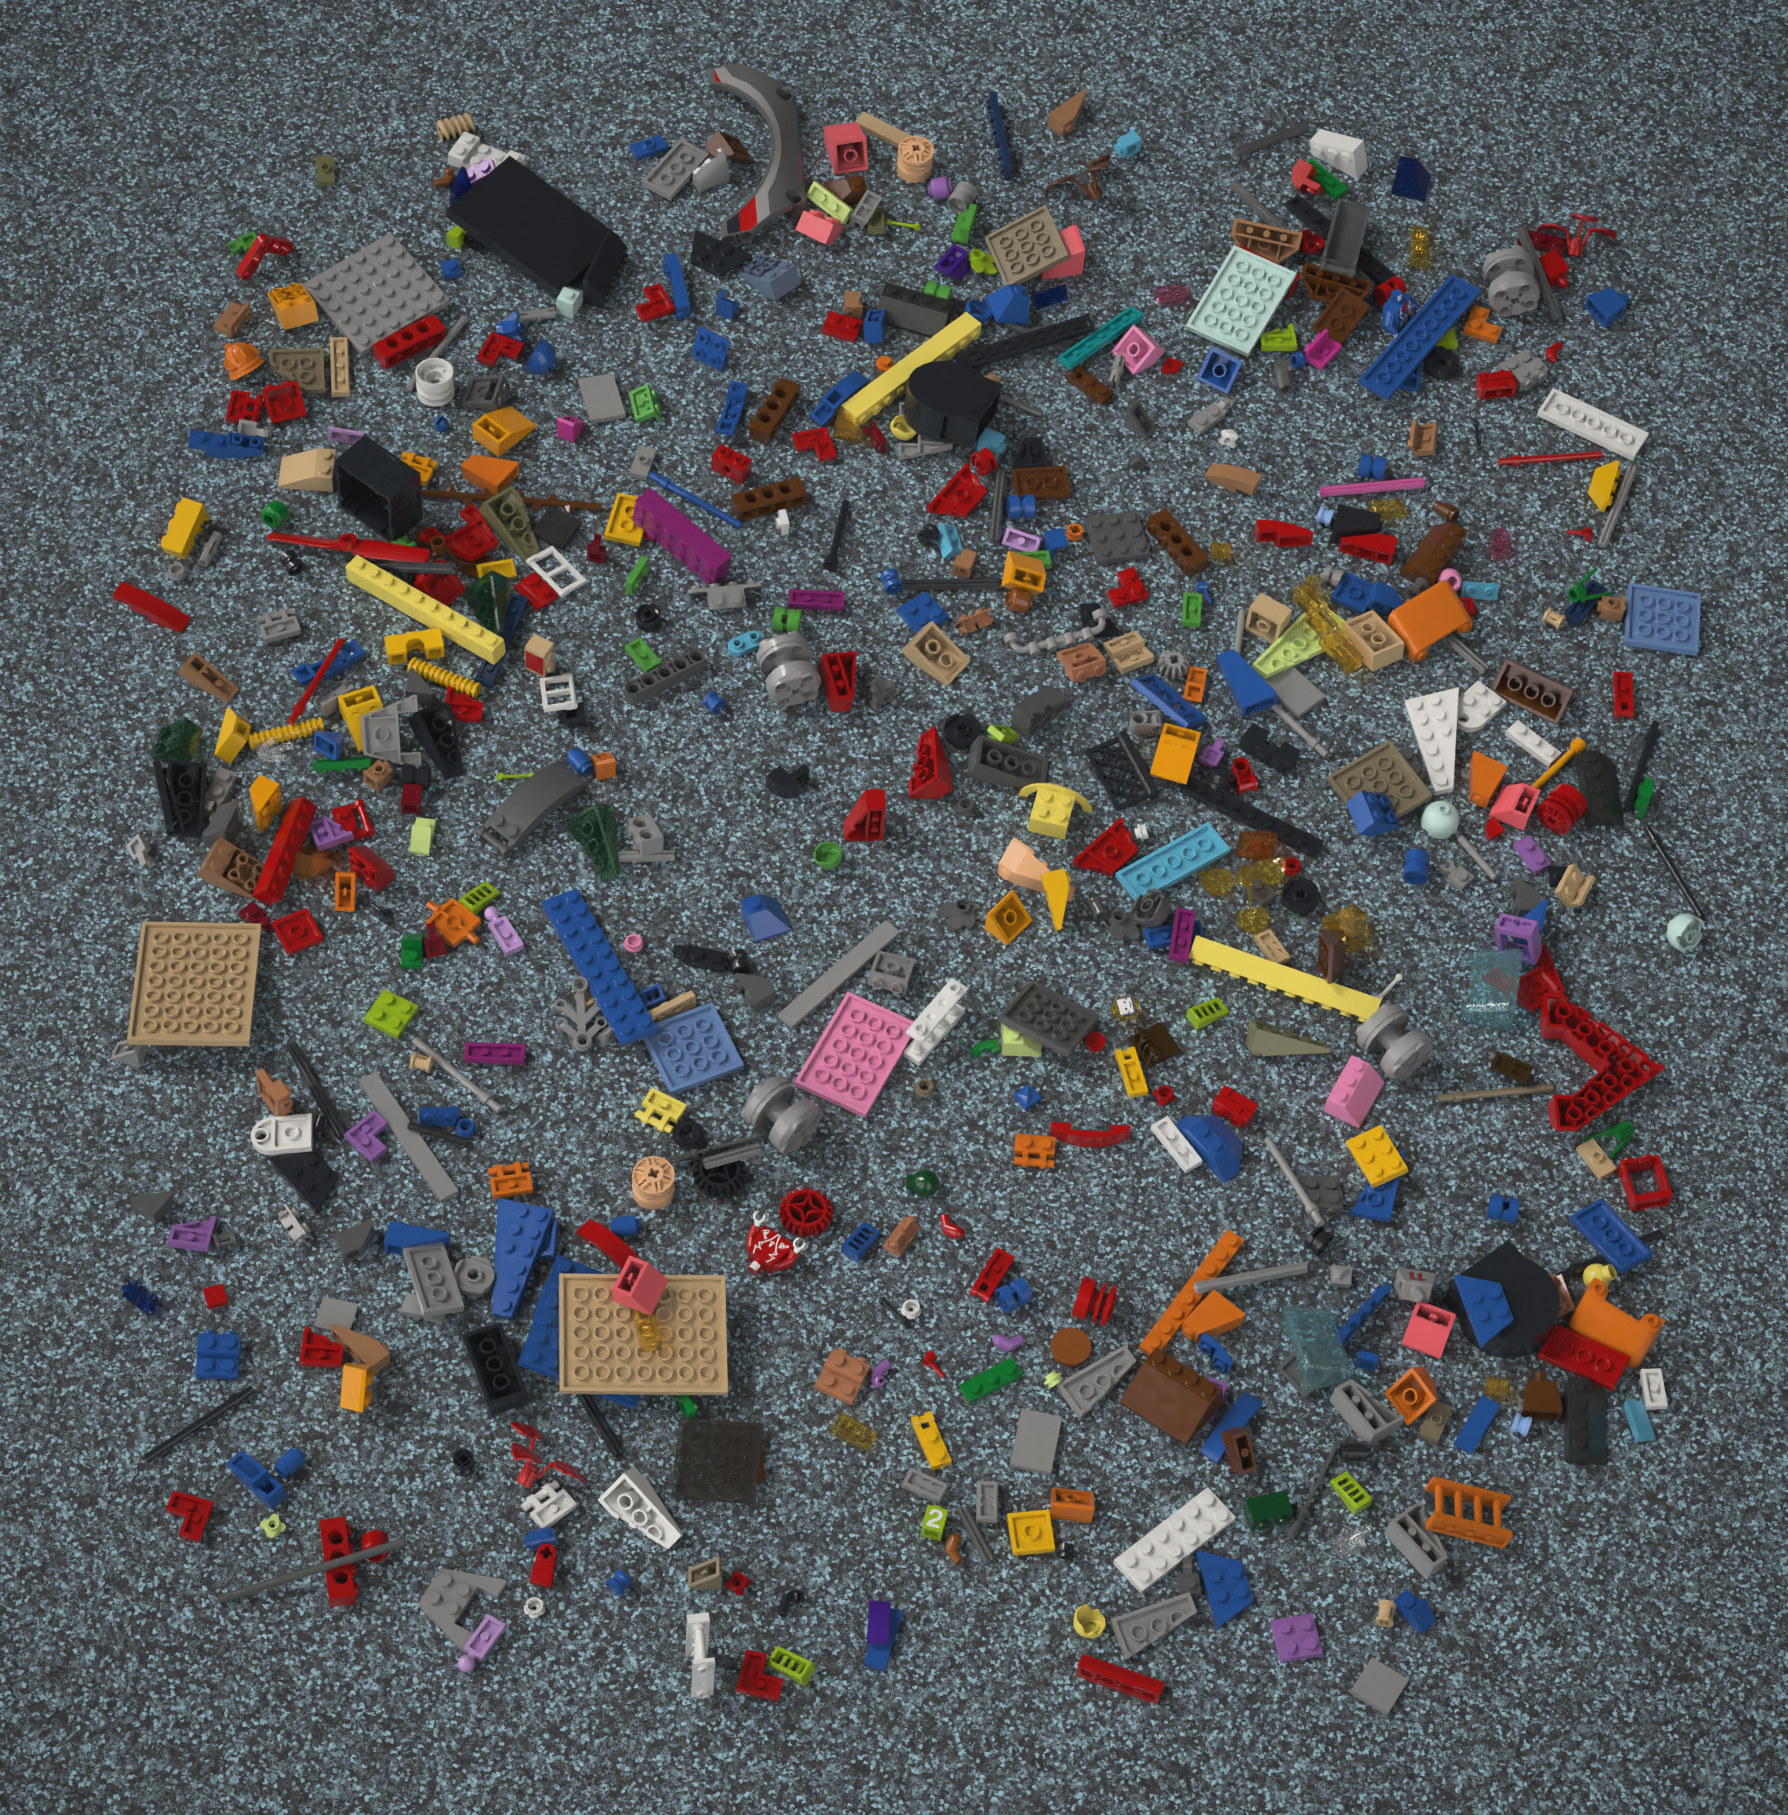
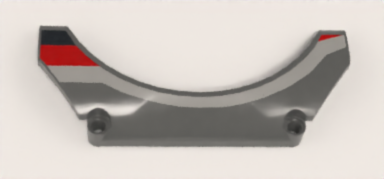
M740 63L710 69L708 72L709 87L732 93L756 108L768 125L771 137V152L765 174L755 191L741 207L721 224L722 242L731 246L752 241L754 235L772 219L792 210L795 215L801 216L803 210L808 211L799 111L794 92L792 90H782L781 84L777 80L759 70Z

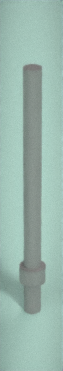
M462 316L429 358H438L468 321L466 316ZM416 372L413 373L412 379L406 385V389L409 391L416 385Z
M1278 704L1270 707L1308 742L1307 745L1312 750L1315 749L1324 758L1329 755V752L1320 744L1321 742L1316 737H1312Z
M417 1036L412 1040L415 1046L427 1056H434V1061L479 1097L481 1103L490 1106L497 1113L502 1111L503 1107L493 1099L490 1093L480 1089Z
M1266 1137L1264 1139L1265 1144L1305 1205V1211L1314 1219L1318 1227L1323 1226L1325 1222L1319 1214V1208L1310 1200L1272 1138Z

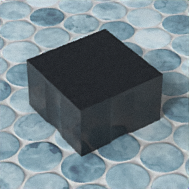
M364 435L335 460V473L338 483V507L356 520L367 525L388 542L395 541L403 537L423 519L420 472Z

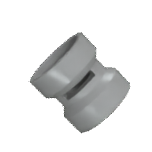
M1328 564L1322 574L1321 581L1325 583L1330 582L1332 586L1337 587L1345 571L1334 569V566Z

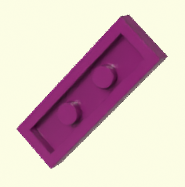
M789 589L788 608L844 611L845 592Z
M1176 908L1168 960L1188 963L1195 918L1194 910Z
M465 1042L464 1063L524 1065L525 1044Z

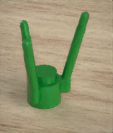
M1596 567L1568 590V598L1572 602L1579 600L1585 602L1586 600L1612 595V592H1605L1586 596L1587 590L1582 584L1597 571Z
M1623 1121L1611 1128L1590 1135L1582 1141L1587 1142L1592 1138L1595 1139L1600 1136L1607 1138L1614 1135L1617 1140H1622V1142L1609 1156L1612 1159L1626 1143L1631 1141L1629 1136L1634 1133V1129L1628 1121Z

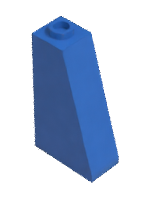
M1234 649L1223 651L1217 655V666L1243 717L1278 704L1276 691Z

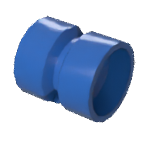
M1362 453L1357 476L1368 478L1370 475L1372 479L1382 481L1387 458L1380 456L1373 458L1370 454Z
M1008 495V519H1019L1020 516L1034 518V495H1023L1021 498L1018 495Z
M1411 849L1406 852L1403 879L1407 883L1421 885L1427 882L1430 862L1428 852L1422 849Z
M1492 1193L1486 1218L1492 1220L1502 1218L1503 1222L1515 1224L1520 1199L1513 1197L1504 1199L1503 1195Z
M1022 1277L1009 1282V1286L1004 1285L994 1292L1000 1308L1005 1313L1017 1309L1018 1304L1022 1306L1033 1300L1031 1289Z

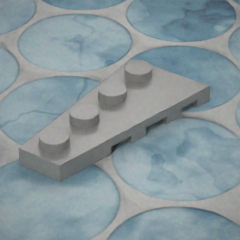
M1124 1345L1058 1383L1056 1388L1078 1418L1081 1419L1136 1365L1137 1360Z
M1190 1592L1112 1618L1110 1623L1125 1661L1195 1615L1197 1610Z

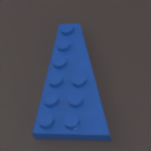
M498 1198L492 1306L494 1317L514 1320L539 1252L551 1226L552 1219L555 1216L553 1209Z

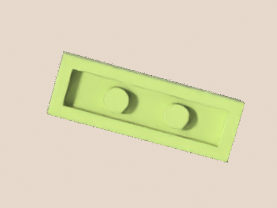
M816 181L812 183L806 194L807 198L832 217L839 219L841 224L847 223L854 210Z

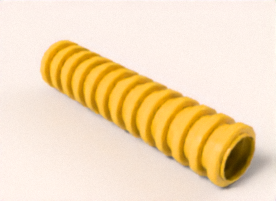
M413 657L408 664V672L413 668L421 678L424 677V679H429L431 682L434 681L436 684L440 683L441 686L445 685L446 688L451 686L456 692L466 693V695L471 696L473 699L480 693L481 683L470 681L469 678L465 679L464 676L460 677L459 674L454 675V672L449 673V670L444 671L443 668H439L436 665L433 666L431 663L428 664L426 661L423 662L421 659L417 660L416 657Z
M318 717L316 720L312 718V721L308 719L306 722L300 721L299 724L295 722L294 725L289 724L287 727L283 725L282 728L278 726L277 729L271 728L270 731L266 729L265 732L261 730L259 733L254 732L253 735L249 733V747L251 750H254L256 747L260 749V746H272L273 743L277 745L278 742L284 743V741L289 742L290 739L293 741L295 738L301 739L302 736L306 738L307 735H310L311 737L317 730L325 731L323 719L321 717Z

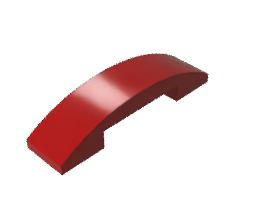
M1051 1122L1049 1135L1056 1137L1059 1141L1075 1146L1105 1147L1129 1139L1131 1125H1111L1109 1131L1071 1130V1123Z
M589 1219L576 1231V1234L589 1246L593 1244L619 1266L620 1272L629 1255L640 1259L618 1236L592 1219Z

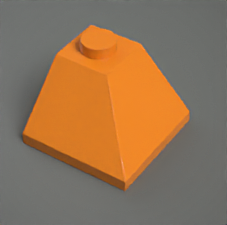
M1412 1367L1384 1393L1396 1411L1405 1417L1404 1421L1407 1426H1410L1438 1400L1436 1383L1424 1367Z

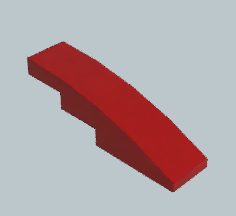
M121 581L113 594L114 600L130 605L132 611L148 616V621L179 633H183L191 620L189 616L172 605Z

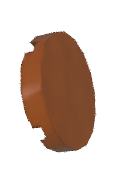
M1076 1328L1059 1330L1053 1336L1050 1344L1051 1355L1054 1360L1064 1364L1066 1367H1078L1084 1364L1089 1358L1092 1349L1091 1341L1087 1334Z

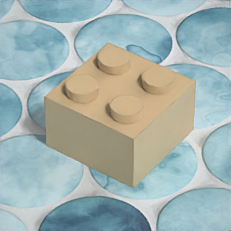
M1260 593L1249 607L1245 629L1273 644L1288 629L1292 609L1275 601L1270 596Z

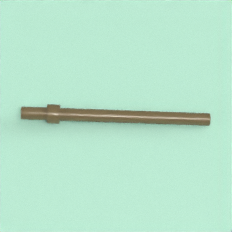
M1553 1084L1469 1092L1458 1090L1447 1094H1437V1101H1453V1103L1468 1099L1553 1092Z

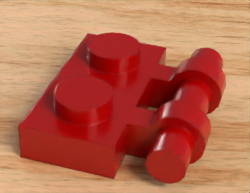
M232 390L225 418L226 423L239 424V419L259 422L261 416L259 412L263 407V396L257 394L256 398H250V392ZM248 407H253V411H247Z

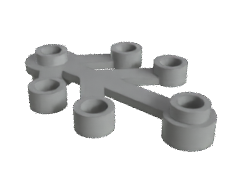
M577 976L573 979L571 985L572 990L576 993L577 1013L567 1005L564 999L556 1000L554 1008L557 1012H563L576 1023L578 1032L569 1026L567 1020L563 1017L556 1020L555 1027L559 1031H564L573 1039L572 1044L576 1050L584 1052L591 1048L592 1037L599 1030L606 1028L607 1020L605 1017H598L595 1024L586 1032V1024L601 1010L595 1001L594 1005L585 1013L584 992L587 990L588 982L586 978ZM581 984L583 988L578 989L576 988V985ZM562 1003L564 1007L559 1008L557 1004ZM603 1021L605 1024L600 1026L597 1022ZM564 1022L565 1026L561 1027L558 1023ZM584 1040L586 1044L581 1045L579 1041Z

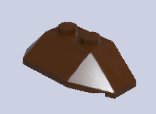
M1305 262L1300 277L1311 299L1329 304L1342 286L1360 299L1368 296L1373 281L1356 276L1350 279L1346 275L1327 270L1320 271V266Z

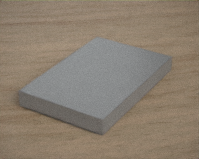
M613 373L578 379L579 389L590 424L626 418Z
M1290 667L1267 679L1263 678L1276 691L1278 701L1297 718H1300L1325 699V695L1294 667Z
M1021 1408L1010 1467L1051 1476L1062 1417Z

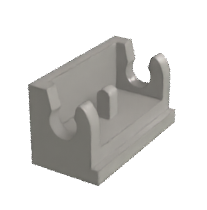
M866 190L851 215L849 225L853 227L857 223L860 225L859 229L863 230L881 202L882 197Z
M347 679L342 681L343 686L324 697L319 698L318 695L314 697V706L324 718L339 709L338 696L355 691V687L352 684L348 685Z

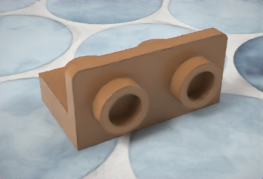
M232 302L213 325L214 330L233 338L236 333L240 332L242 325L251 318L250 303L246 302L244 306Z

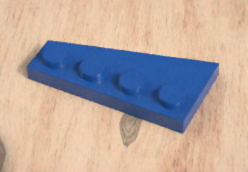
M1397 1150L1404 1161L1405 1151ZM1401 1176L1373 1189L1367 1181V1185L1363 1192L1360 1193L1356 1205L1353 1206L1350 1212V1216L1390 1223Z
M1387 1282L1382 1287L1377 1286L1371 1294L1372 1297L1369 1300L1366 1299L1360 1305V1310L1356 1314L1353 1313L1346 1321L1347 1323L1338 1329L1334 1335L1336 1339L1333 1343L1337 1349H1340L1383 1302L1393 1288Z

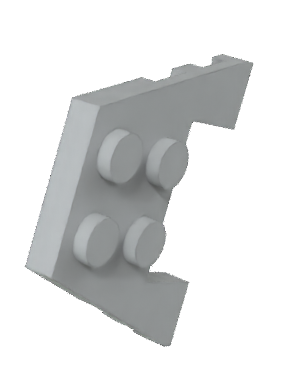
M899 402V415H903L904 403ZM917 433V444L899 443L898 460L952 450L953 443L931 440Z
M412 695L361 716L363 755L401 765L404 763L415 764L416 769L422 766L421 752L401 753L399 713L419 712L418 695Z
M441 1568L418 1604L425 1614L464 1653L463 1647L473 1633L457 1625V1621L477 1590L498 1600L507 1585V1581Z

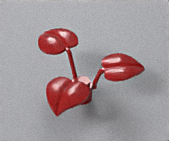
M1578 213L1570 214V218L1580 220L1577 238H1572V241H1570L1569 229L1564 226L1544 223L1537 228V231L1556 229L1565 232L1567 246H1569L1567 255L1573 257H1581L1582 250L1585 248L1591 233L1609 236L1614 241L1617 236L1616 231L1612 229L1588 228V233L1582 242L1583 239H1580L1583 221L1598 222L1599 218Z
M516 1421L511 1422V1426L517 1432L531 1439L530 1448L513 1442L511 1445L514 1461L526 1460L516 1479L519 1484L531 1488L536 1478L541 1479L542 1475L550 1468H555L559 1472L577 1478L585 1484L584 1477L574 1466L560 1460H554V1463L551 1462L541 1472H538L539 1467L532 1462L542 1464L543 1459L533 1452L536 1439L543 1440L542 1433L530 1425Z

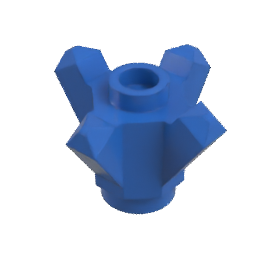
M519 311L512 312L504 321L497 323L496 332L499 335L525 343V339L521 337V333L524 332V325L519 321Z

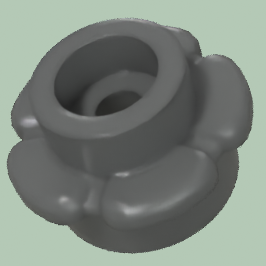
M1135 454L1129 459L1128 464L1132 470L1139 471L1145 467L1146 459L1142 455Z

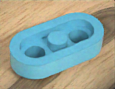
M749 631L732 638L728 642V652L734 657H740L759 649V643L763 640V636L758 631Z

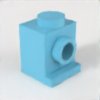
M1130 129L1128 134L1122 135L1117 139L1114 149L1117 154H1120L1125 159L1141 150L1142 139L1133 129Z

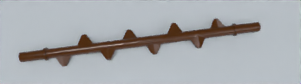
M450 484L445 491L421 489L422 497L460 499L465 507L470 506L473 501H486L495 496L491 495L486 488L480 494L457 492L453 484ZM522 490L517 491L524 504L531 505L535 513L542 506L564 507L568 514H571L575 508L602 510V503L584 502V500L582 502L559 500L556 494H552L548 499L525 497Z

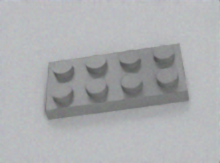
M680 139L642 180V186L671 201L692 178L693 171L709 158V153Z
M444 1243L405 1247L403 1249L404 1259L423 1317L463 1312V1300Z

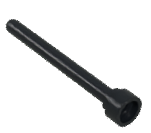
M848 500L842 501L830 554L824 559L823 567L828 571H835L838 567L839 561L836 556L849 507Z

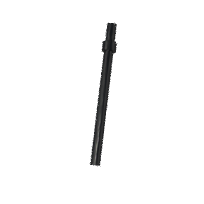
M1657 721L1652 722L1650 730L1646 733L1645 745L1623 807L1624 812L1628 813L1631 810L1652 745L1656 742V733L1659 727V722Z
M1649 824L1644 826L1643 829L1649 838L1650 845L1658 852L1696 917L1702 919L1705 916L1663 848L1660 837L1654 833Z
M1658 1229L1639 1237V1239L1646 1244L1662 1237V1232ZM1600 1254L1582 1263L1576 1262L1569 1265L1568 1269L1556 1273V1276L1562 1274L1564 1279L1570 1276L1575 1277L1582 1274V1271L1589 1265L1600 1264L1607 1260Z
M250 1385L238 1394L234 1393L229 1396L226 1402L144 1454V1458L147 1462L151 1461L230 1408H236L242 1404L244 1399L255 1393L254 1389Z

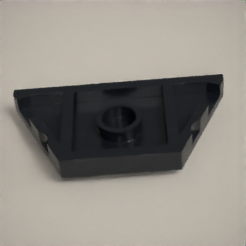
M697 230L695 231L690 258L692 265L721 277L729 271L739 268L740 263L746 260L748 262L753 260L752 254Z
M314 1149L309 1152L271 1156L269 1162L314 1213L318 1215L324 1201L330 1195V1190L337 1183L338 1175Z

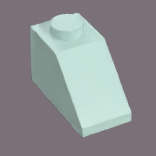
M572 286L563 287L556 299L557 313L573 319L583 302V290Z

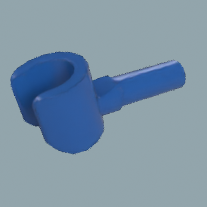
M1197 581V592H1203L1208 604H1213L1208 592V583L1206 581Z

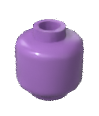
M946 176L931 179L930 185L927 186L929 196H933L936 201L948 199L951 193L954 192L952 180H948Z

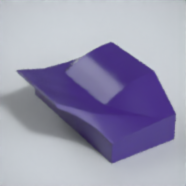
M954 244L935 264L934 270L961 281L971 270L968 264L969 252Z

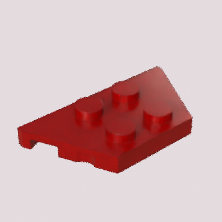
M966 463L927 506V512L967 518L986 496L987 490L979 482L976 474L973 475L970 465Z
M1120 817L1072 860V865L1111 877L1114 876L1116 872L1138 853V848L1124 825V819Z

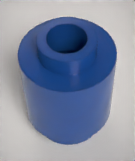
M573 748L567 753L566 761L578 774L586 776L593 770V761L581 748Z
M626 1215L611 1219L612 1232L618 1235V1237L637 1235V1231L641 1230L640 1218H636L635 1215Z
M290 1448L276 1461L274 1470L283 1479L291 1477L305 1464L304 1453L298 1448Z
M544 1527L527 1531V1535L524 1536L526 1549L530 1548L531 1552H534L543 1544L556 1545L554 1529Z

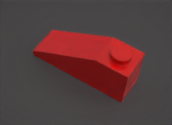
M1381 533L1342 537L1338 552L1391 566L1398 538Z

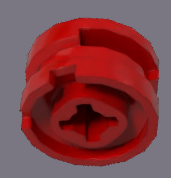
M982 448L980 452H975L971 455V463L973 467L976 466L978 469L976 472L980 476H986L989 472L997 469L996 458L988 448Z

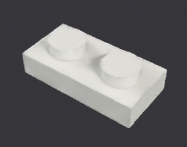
M1661 1368L1641 1369L1639 1374L1646 1410L1666 1409L1668 1404Z

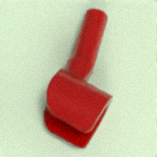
M1590 527L1579 531L1567 530V534L1583 536L1586 542L1592 541V536L1594 535Z
M928 1351L923 1358V1364L934 1369L943 1379L946 1375L935 1363L937 1359L936 1354Z

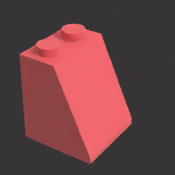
M857 122L823 127L824 144L834 174L868 170L867 138Z
M1077 225L1059 231L1070 259L1041 273L1042 280L1082 274L1085 248Z

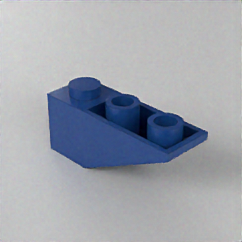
M390 1221L384 1239V1251L404 1256L403 1249L405 1247L444 1243L445 1247L450 1246V1233L441 1229L432 1230L421 1225L412 1226L401 1221Z

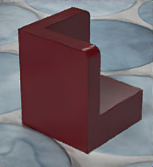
M403 784L401 798L402 813L421 815L422 785Z

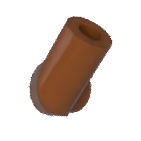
M452 168L444 170L445 175L443 178L433 180L434 188L451 184L455 178Z
M958 1533L950 1534L947 1537L945 1552L955 1565L960 1564L964 1560L957 1550L958 1545L962 1542V1536Z

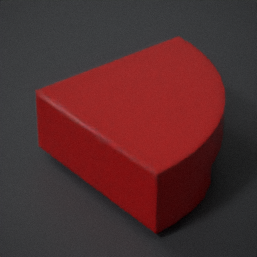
M1167 357L1161 368V373H1177L1183 368L1184 362Z
M1494 816L1489 819L1485 828V836L1488 841L1504 834L1505 831Z

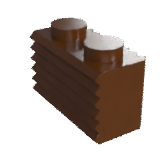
M1236 1426L1222 1431L1221 1435H1223L1222 1439H1224L1223 1443H1225L1224 1447H1226L1225 1451H1227L1226 1455H1228L1229 1470L1241 1475L1256 1471L1258 1467L1249 1429Z

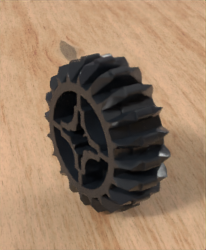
M719 1146L716 1151H713L711 1148L708 1150V1153L703 1151L701 1157L698 1156L696 1163L693 1164L692 1177L694 1178V1184L697 1185L699 1191L703 1190L705 1196L710 1193L712 1199L715 1195H718L720 1200L723 1195H726L727 1198L730 1197L731 1193L736 1195L738 1189L741 1190L743 1183L746 1182L747 1169L745 1168V1162L741 1160L710 1168L709 1174L705 1177L703 1173L705 1170L703 1158L728 1151L727 1147L724 1151H721ZM734 1170L736 1174L730 1179V1171Z

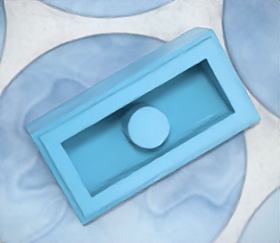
M941 523L937 527L940 531L937 541L944 559L955 558L961 554L963 549L957 528L954 525Z
M1626 1400L1623 1404V1409L1635 1442L1639 1443L1656 1439L1643 1401Z

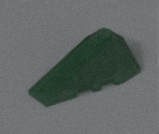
M491 570L466 587L468 603L474 609V615L479 619L480 626L499 636L503 633L510 588L508 577Z
M596 803L568 819L574 839L583 847L582 851L585 855L589 856L593 867L603 882L619 875L616 822L611 805Z

